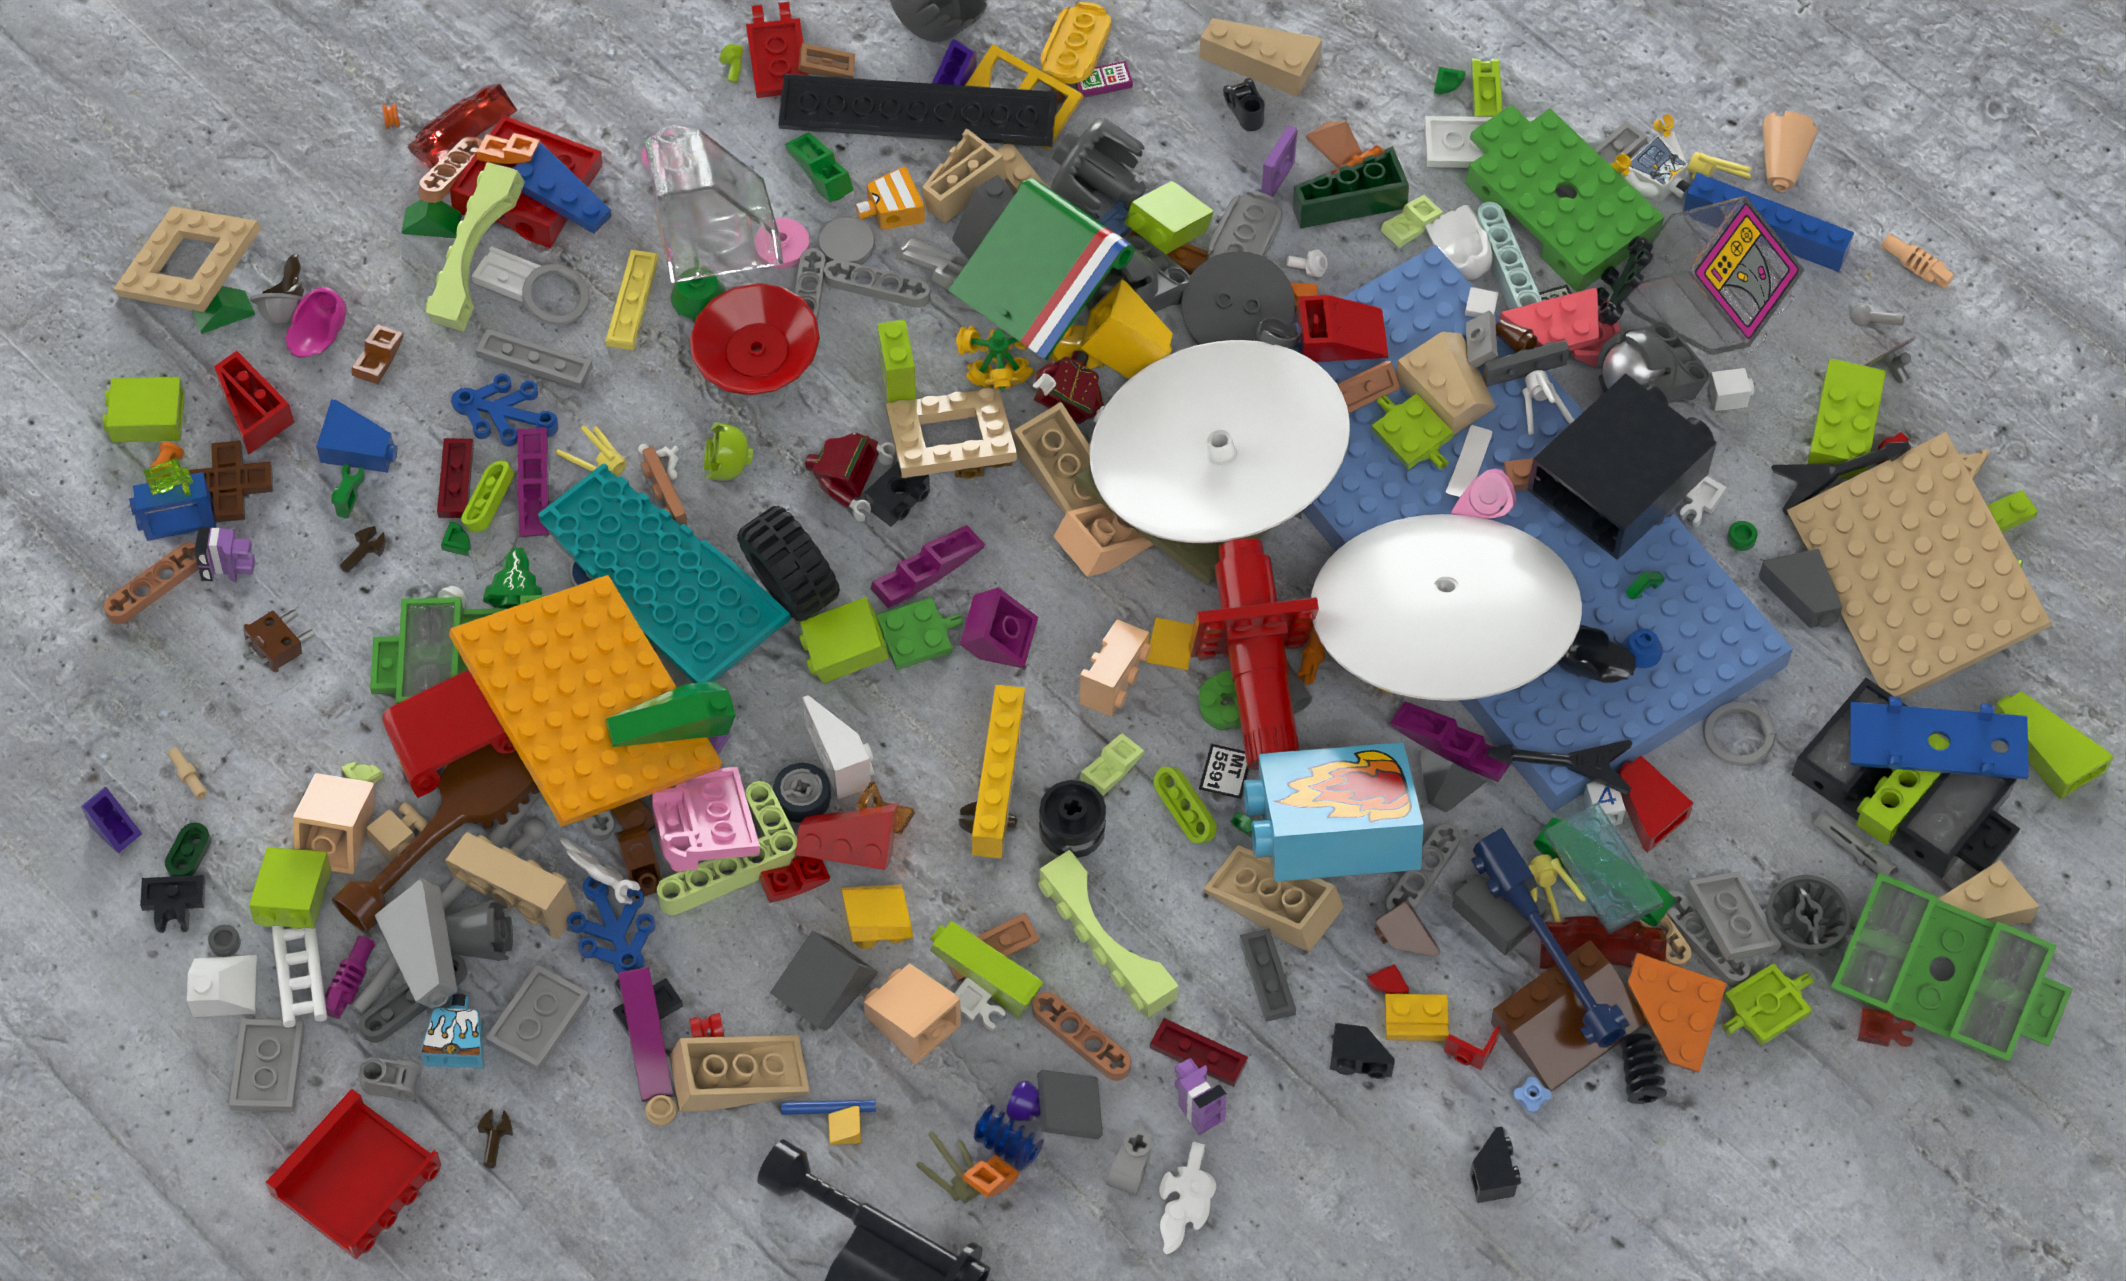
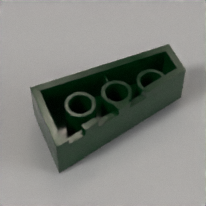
M1394 147L1385 149L1384 154L1374 157L1373 154L1363 158L1362 163L1350 167L1348 164L1342 166L1337 173L1330 176L1325 173L1295 185L1293 211L1300 229L1404 209V206L1408 203L1409 183Z

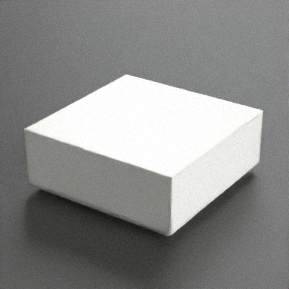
M1471 287L1465 316L1475 318L1489 310L1494 314L1499 292Z

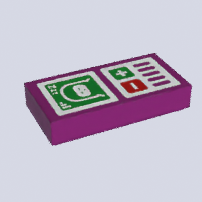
M1123 61L1095 67L1093 73L1087 79L1075 83L1077 91L1082 93L1083 98L1133 88V81L1127 63Z

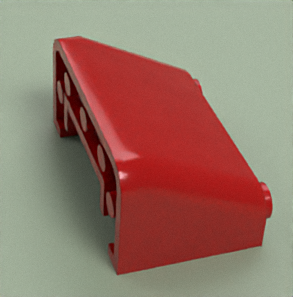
M469 669L388 708L382 716L387 735L411 789L417 798L434 791L438 787L440 776L437 769L484 746L492 744L494 749L502 754L516 751Z

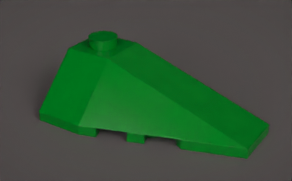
M712 681L685 684L608 717L605 723L612 747L728 735L736 714L729 690Z

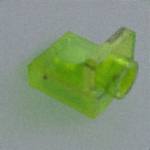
M177 458L143 471L152 495L159 492H167L177 485H181L186 497L191 495L188 485L192 484L193 480L188 468H181Z

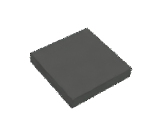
M1043 1069L1037 1073L1042 1132L1099 1139L1103 1136L1098 1077Z

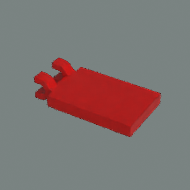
M789 2L778 3L780 20L769 22L764 21L762 5L751 6L753 23L746 24V32L756 98L781 96L784 74L808 75V73L798 71L800 47L804 42L800 18H791Z

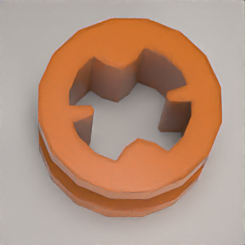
M392 103L390 107L386 106V104L382 105L386 129H390L392 125H395L397 128L400 127L396 103Z

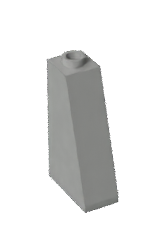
M420 878L378 912L375 918L415 1001L435 1009L445 1004L448 998L457 992V985L441 891L438 886Z

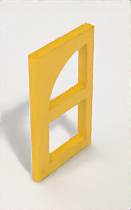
M992 44L965 86L991 87L992 72L997 60L1000 59L1027 74L1018 89L1033 90L1040 81L1067 96L1068 98L1055 116L1054 143L1082 101L1083 94ZM1042 146L1043 148H1045V149H1047V150H1049V149L1051 148V147H1044V146Z

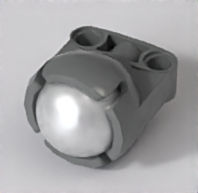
M1661 321L1654 322L1652 326L1616 333L1602 346L1598 356L1597 366L1598 368H1603V374L1599 375V382L1604 393L1626 373L1641 385L1650 383L1658 387L1666 396L1668 403L1682 399L1693 400L1709 378L1708 370L1683 338L1670 325Z

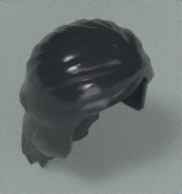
M1586 625L1579 626L1574 642L1557 663L1563 670L1577 677H1586L1602 683L1627 680L1629 675L1633 676L1636 669L1634 663L1635 655L1630 654L1629 648H1624L1611 642L1603 630Z

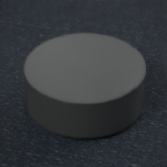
M220 925L210 932L208 943L211 951L216 956L228 957L238 951L241 939L234 927Z

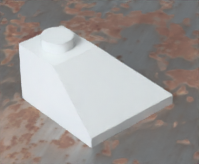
M257 955L194 958L188 972L187 1003L192 1016L256 1014Z

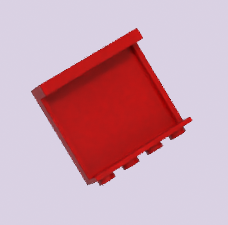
M351 1089L266 1181V1185L270 1195L357 1260L362 1253L365 1254L371 1250L376 1242V1237L384 1229H389L395 1223L401 1209L415 1201L419 1194V1189L427 1181L431 1182L438 1175L441 1162L437 1151L428 1152L365 1105L362 1096Z

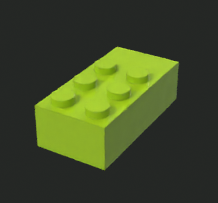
M1829 359L1823 380L1807 464L1837 465L1871 453L1886 370ZM1867 466L1840 475L1839 478L1851 479L1865 472Z

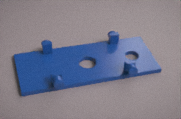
M1893 696L1889 697L1888 705L1851 702L1850 765L2028 780L2027 716L1996 714L1991 704H1981L1980 712L1902 706L1901 697ZM1933 734H1942L1947 737L1950 745L1945 750H1937L1930 746L1928 738ZM1994 741H2003L2007 744L2008 751L1998 753L1993 750L1991 744Z

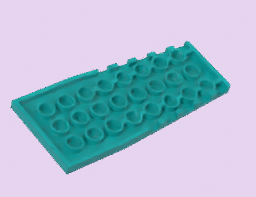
M606 464L600 465L538 514L541 524L592 580L609 575L649 643L692 683L716 681L791 620L790 613L731 559L705 539L701 541L693 535V530L684 523L680 525L672 519L671 514L664 508L660 510L650 502V498L643 492L638 493L629 486V482L622 476L617 477L609 471Z

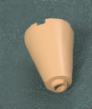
M1785 111L1784 116H1776V112L1765 116L1762 128L1767 184L1774 191L1786 192L1794 187L1818 133V125H1813L1814 120L1811 117L1791 111Z

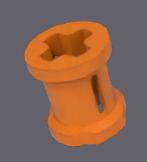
M162 442L159 445V455L156 461L151 463L149 469L151 473L161 479L174 478V469L178 461L184 457L185 452L174 443Z

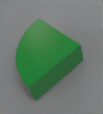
M1439 67L1434 94H1446L1459 88L1465 79L1466 71Z
M450 521L441 543L442 550L470 557L471 543L467 533L459 524Z
M1644 571L1625 592L1631 599L1643 597L1642 593L1644 590L1651 586L1654 589L1658 588L1665 578L1659 571Z
M1236 812L1230 821L1231 825L1252 838V821L1254 820Z

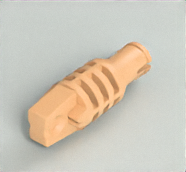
M1889 233L1882 242V249L1900 259V263L1904 268H1908L1910 272H1914L1918 277H1922L1924 281L1930 284L1933 282L1944 289L1952 282L1954 274L1945 268V264L1939 259L1934 258L1930 253H1926L1924 249H1920L1919 246H1910L1892 233Z

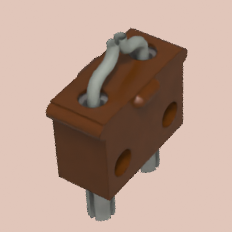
M292 608L280 616L273 610L253 623L244 625V647L246 653L243 656L247 661L253 659L258 663H265L272 672H278L281 666L302 654L301 645L315 637V631L312 628H308L295 635L286 624L298 617L296 609ZM249 645L258 654L259 657L255 655H250L251 649Z

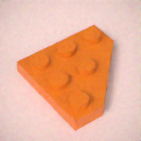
M1637 953L1627 986L1639 1004L1652 1034L1655 1035L1657 1041L1661 1044L1665 1059L1670 1064L1696 1073L1700 1072L1727 983Z

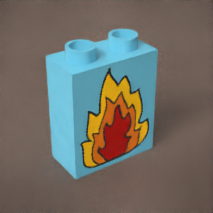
M1404 742L1259 754V779L1244 780V801L1247 817L1262 815L1261 821H1252L1253 851L1255 858L1270 857L1275 882L1421 870L1423 821Z

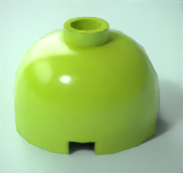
M714 422L710 431H715L713 439L707 438L704 452V470L708 471L710 469V473L705 475V478L729 481L737 478L744 471L745 466L751 464L753 449L749 448L748 439L739 428L729 424Z

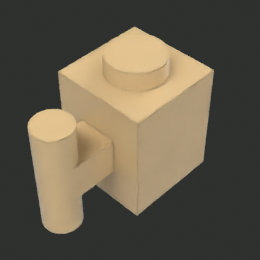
M408 802L403 803L399 807V811L404 815L402 819L389 809L366 827L370 842L390 862L415 839L413 830L417 828L421 832L428 824Z

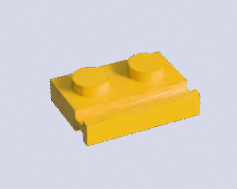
M1385 994L1386 1040L1446 1041L1449 1035L1447 995Z

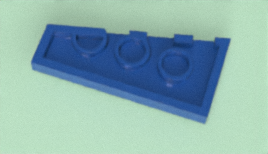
M541 142L531 161L518 163L513 168L518 170L525 181L522 193L594 234L611 218V209Z

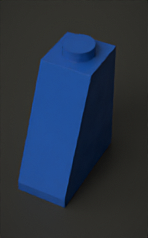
M331 399L316 446L320 463L340 466L349 464L353 468L361 467L366 470L388 473L390 464L396 461L398 452L397 445H394L392 434L338 400Z

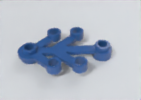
M498 374L493 380L494 383L477 390L461 388L455 391L451 397L453 409L461 415L468 416L473 426L474 435L478 439H486L491 434L489 422L481 419L478 410L489 413L500 433L501 443L505 446H513L518 441L516 429L510 427L505 418L535 425L536 428H546L547 437L555 435L559 429L557 416L550 411H542L537 414L511 407L525 400L530 401L537 398L538 387L533 381L523 382L520 390L495 401L485 400L498 392L507 393L512 387L510 377L507 374ZM500 382H507L505 385H498ZM527 389H533L530 393L525 392ZM481 427L486 428L484 431H478ZM506 435H513L512 438H504Z
M589 876L583 883V891L589 901L596 903L605 926L586 920L585 915L581 912H573L567 919L569 929L574 933L583 932L610 941L614 944L616 951L599 947L593 938L585 937L578 944L581 956L587 959L596 958L613 964L617 974L635 970L637 967L644 968V958L641 951L649 934L655 930L656 925L653 916L647 913L639 915L636 919L638 931L629 947L625 940V935L637 910L644 904L642 891L632 889L627 891L628 898L632 896H639L640 898L638 901L632 902V904L625 905L617 922L606 897L609 892L608 885ZM600 883L599 887L595 889L590 888V885ZM574 920H582L580 925H572ZM644 921L651 922L648 927L641 926V923ZM586 945L594 946L590 951L583 950ZM626 959L634 960L629 965L623 964V961Z

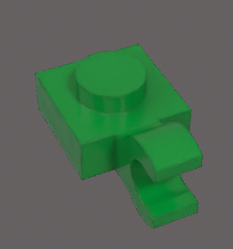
M349 464L343 466L341 470L343 479L340 486L335 487L331 498L337 516L346 519L349 518L357 500V490L365 479L364 469L361 467L356 475H349L351 472Z

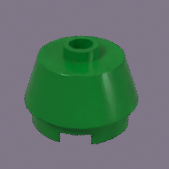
M692 266L679 274L671 290L670 299L679 316L683 315L690 318L695 323L696 317L713 298L726 292V288L709 268Z

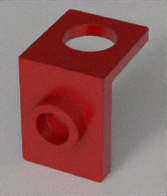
M1496 1026L1483 1050L1449 1034L1445 1042L1444 1052L1453 1056L1460 1064L1471 1065L1482 1070L1498 1041L1501 1028Z

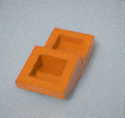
M516 133L512 134L510 140L486 134L477 151V160L500 164L528 162L533 158L540 140Z
M994 1155L986 1163L982 1160L963 1175L962 1180L989 1198L1000 1194L1017 1182L1020 1172L997 1155Z

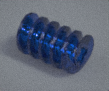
M991 1104L982 1113L975 1125L974 1140L978 1143L984 1141L986 1149L991 1150L994 1148L996 1156L1001 1157L1004 1155L1006 1163L1011 1164L1015 1162V1169L1022 1171L1037 1158L1043 1147L1044 1139L1034 1144L1036 1133L1031 1132L1027 1137H1024L1026 1126L1021 1125L1017 1130H1014L1013 1127L1016 1119L1011 1118L1008 1122L1004 1123L1005 1112L1001 1111L994 1116L995 1105Z

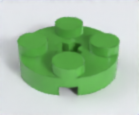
M1224 670L1218 675L1209 678L1202 685L1198 699L1199 711L1203 720L1210 726L1219 730H1226V727H1235L1236 730L1241 728L1235 685L1232 681L1231 671ZM1231 697L1235 704L1233 706L1231 704L1224 706L1222 705V698Z

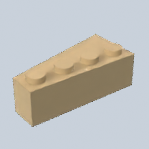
M1212 18L1200 38L1199 58L1298 97L1321 58L1322 38Z
M466 832L446 858V863L452 876L484 896L491 892L494 899H503L508 906L505 909L510 910L512 906L517 908L526 917L525 921L535 927L538 923L543 924L550 930L548 935L557 941L568 927V916L573 912H578L565 877L557 872L551 874L543 870L533 860L525 861L519 858L512 850L506 847L501 849L494 846L489 839L482 835L476 837Z

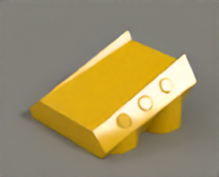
M902 884L841 887L850 939L852 942H855L856 946L865 950L873 948L878 940H888L896 944L904 942L906 939L914 938Z

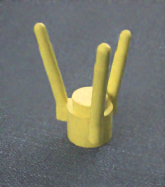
M1698 151L1693 154L1687 168L1688 172L1693 173L1691 180H1694L1697 172L1711 177L1715 168L1747 179L1751 178V174L1746 173L1750 172V167L1710 157Z
M583 425L581 430L601 451L596 458L598 467L606 464L609 471L619 476L626 467L625 459L615 450L597 426L593 428L597 435L596 437ZM559 449L556 450L558 456L591 472L598 468Z
M1540 855L1532 859L1528 867L1534 875L1536 883L1544 887L1548 903L1551 904L1550 909L1556 926H1561L1562 922L1551 886L1557 881L1558 874L1581 902H1585L1586 897L1562 868L1558 858L1553 859L1549 855ZM1537 887L1530 891L1535 903L1537 902Z

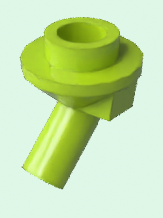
M739 44L725 46L719 56L721 64L731 65L727 81L735 84L738 83L742 67L741 57L744 52L743 47Z

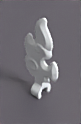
M561 837L560 842L574 863L586 870L595 880L615 889V897L619 902L632 904L633 901L627 896V890L630 888L639 891L640 886L637 882L625 880L622 874L615 868L607 865L602 866L595 855L568 838Z
M1193 1142L1187 1167H1178L1179 1175L1177 1177L1167 1172L1161 1181L1159 1193L1162 1200H1166L1172 1192L1180 1194L1178 1200L1167 1203L1165 1213L1161 1218L1160 1230L1164 1240V1254H1170L1179 1248L1184 1238L1185 1225L1188 1222L1193 1223L1194 1230H1199L1209 1216L1210 1199L1215 1194L1216 1182L1212 1175L1200 1170L1205 1153V1144Z

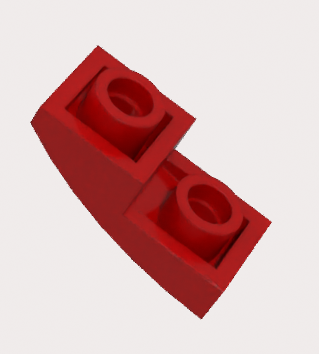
M805 856L792 859L789 866L761 871L759 876L769 903L800 895L829 882L831 879L822 859Z

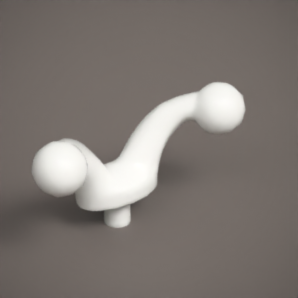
M647 444L639 445V453L643 455L642 450L649 448ZM676 445L671 450L665 446L661 450L656 451L659 458L669 457L666 472L669 480L677 478V472L674 468L679 460L675 455L679 448Z

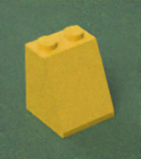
M1122 279L1090 310L1080 349L1130 380L1150 364L1170 355L1173 333L1132 287Z

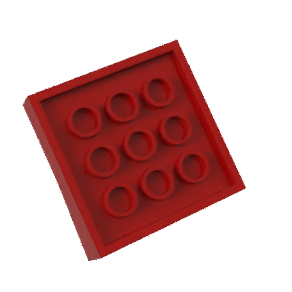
M505 115L501 117L489 134L506 140H510L513 133L539 139L587 187H589L602 168V151ZM477 152L450 188L451 205L454 209L461 212L463 216L467 212V202L474 195L477 188L478 175L481 171H484L487 163L477 160ZM493 163V164L500 165V166H504V167H508V168H511V169H513V168L517 165V164H500V163ZM521 192L516 206L504 213L495 222L513 229L526 240L551 249L568 219Z

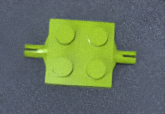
M1417 393L1398 405H1395L1386 394L1379 397L1377 404L1383 408L1386 414L1372 424V432L1408 470L1417 463L1428 459L1439 470H1442L1443 466L1445 468L1449 461L1444 458L1439 450L1444 444L1454 438V432Z
M1773 963L1724 994L1723 999L1733 1010L1735 1017L1722 1024L1724 1032L1726 1031V1034L1730 1036L1735 1031L1744 1027L1763 1046L1809 1017L1812 1009L1803 999L1801 990L1814 983L1812 976L1809 977L1810 974L1805 972L1795 980H1791Z

